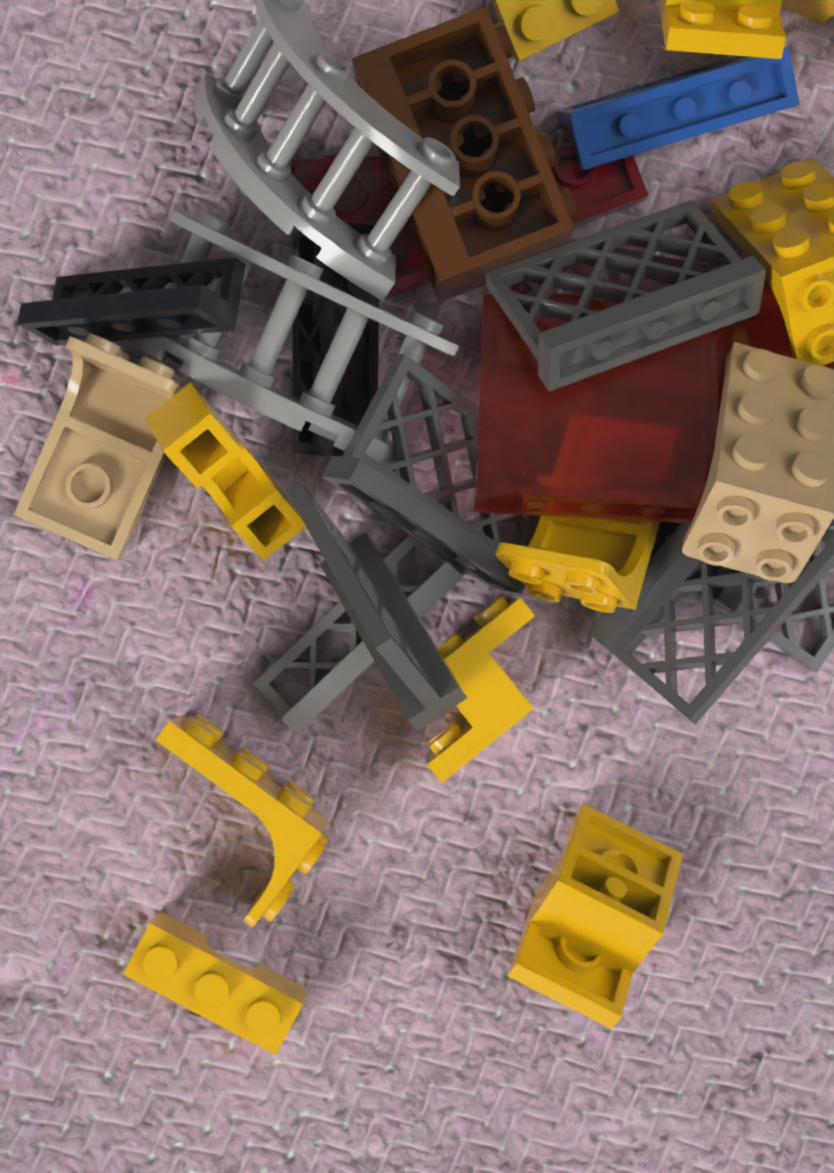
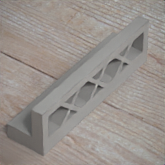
M409 535L384 560L388 567L392 568L391 572L397 580L398 561L416 546L437 568L421 586L400 585L403 592H413L408 597V600L420 618L462 576L437 552ZM341 601L253 683L283 715L281 720L295 735L301 732L374 662L363 641L357 646V629L352 620L351 624L334 623L346 612ZM327 629L350 630V653L340 663L317 662V639ZM310 646V662H293ZM286 668H310L309 692L293 707L270 684ZM317 669H332L316 685Z

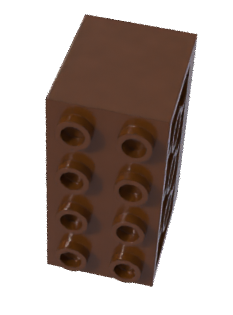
M487 6L352 58L354 80L370 97L421 138L430 137L443 143L454 153L455 160L459 162L460 188L456 194L451 196L431 184L407 220L408 227L438 303L486 285V272L568 244L575 229L573 222L579 220L577 207L568 187L559 189L551 168L557 166L552 143L546 132L536 133L529 113L535 111V104L529 85L524 77L515 79L508 58L513 57L514 54L508 32L502 22L493 24ZM377 146L396 194L411 169ZM474 153L479 155V157H470L465 154ZM493 205L500 207L504 212L492 213L484 207Z

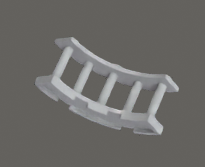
M255 0L260 18L228 75L217 79L205 73L195 91L194 105L198 123L206 128L209 125L214 135L208 144L211 151L237 186L270 220L287 235L292 234L295 228L300 230L322 248L316 257L358 287L383 301L395 284L396 256L391 253L389 247L431 184L451 196L456 194L460 188L459 162L455 160L454 153L447 146L434 138H421L380 106L350 77L351 69L340 58L331 54L320 39L312 22L310 6L304 3V0ZM274 42V44H273L271 50L269 51L268 55L266 56L268 50L270 49L272 43ZM262 63V65H261L260 69L258 70L256 76L254 77L253 81L251 82V80H252L253 76L255 75L257 69L259 68L260 64ZM291 64L308 85L270 147L261 132L257 120ZM327 102L355 128L312 195L290 173L291 167L289 162ZM375 143L397 161L411 169V171L370 234H360L337 217L333 207Z
M199 209L196 210L193 219L174 210L170 217V222L193 233L180 263L207 260L213 244H216L231 252L229 258L236 257L246 264L243 284L252 263L286 278V282L249 364L243 362L240 370L217 359L220 349L216 345L222 332L195 334V336L188 335L186 341L179 336L126 340L156 359L162 360L163 356H166L181 365L179 372L298 431L302 430L306 421L310 422L309 431L334 441L333 446L343 451L346 450L358 425L333 415L335 405L331 403V400L369 318L405 334L406 338L398 354H405L418 364L428 345L451 356H455L459 348L458 345L439 336L443 327L442 324L412 310L406 321L319 280L324 270L323 268L291 254L287 264L224 234L229 223ZM222 278L219 279L214 291L218 296L220 294ZM171 283L169 288H175L177 285ZM309 289L347 307V310L310 392L303 391L300 399L272 386L275 377L271 375V371ZM407 376L397 392L399 404H401L412 381ZM387 413L385 414L383 420L388 419ZM386 428L377 431L365 454L380 464L396 459L394 445L390 441L392 438L391 430ZM399 469L392 470L394 472L399 473Z

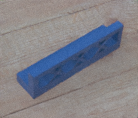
M784 47L782 59L735 56L556 110L560 127L569 129L578 168L586 170L800 105L789 47Z

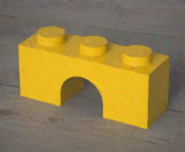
M191 382L144 418L162 451L197 489L202 486L227 518L231 527L262 561L306 528L287 493Z
M159 911L145 930L123 975L277 1055L304 1003L307 988L259 963L253 968L228 959L207 943L209 938L207 935Z

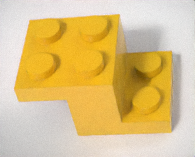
M660 0L659 11L665 49L782 59L786 39L780 18L782 0Z
M503 596L498 597L474 617L475 621L479 624L476 630L463 640L455 632L437 646L467 696V699L456 705V707L468 721L462 727H459L455 721H452L428 741V746L432 751L426 755L427 766L441 783L534 709L489 654L535 617L521 598H515L508 603Z
M583 803L574 816L562 855L534 896L508 977L613 1029L622 1017L633 973L664 933L683 853Z

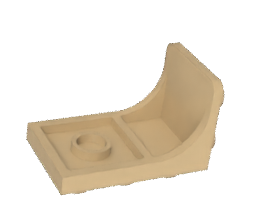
M88 333L85 342L73 337H69L65 348L71 352L73 358L68 388L13 515L121 561L167 456L162 451L144 418L182 389L180 384L183 379L175 375L173 369L142 356L139 365L129 362L131 356L120 351V346Z
M734 342L726 359L713 459L700 504L683 539L682 552L690 558L701 560L710 565L727 567L760 576L769 581L792 583L800 575L834 519V369Z

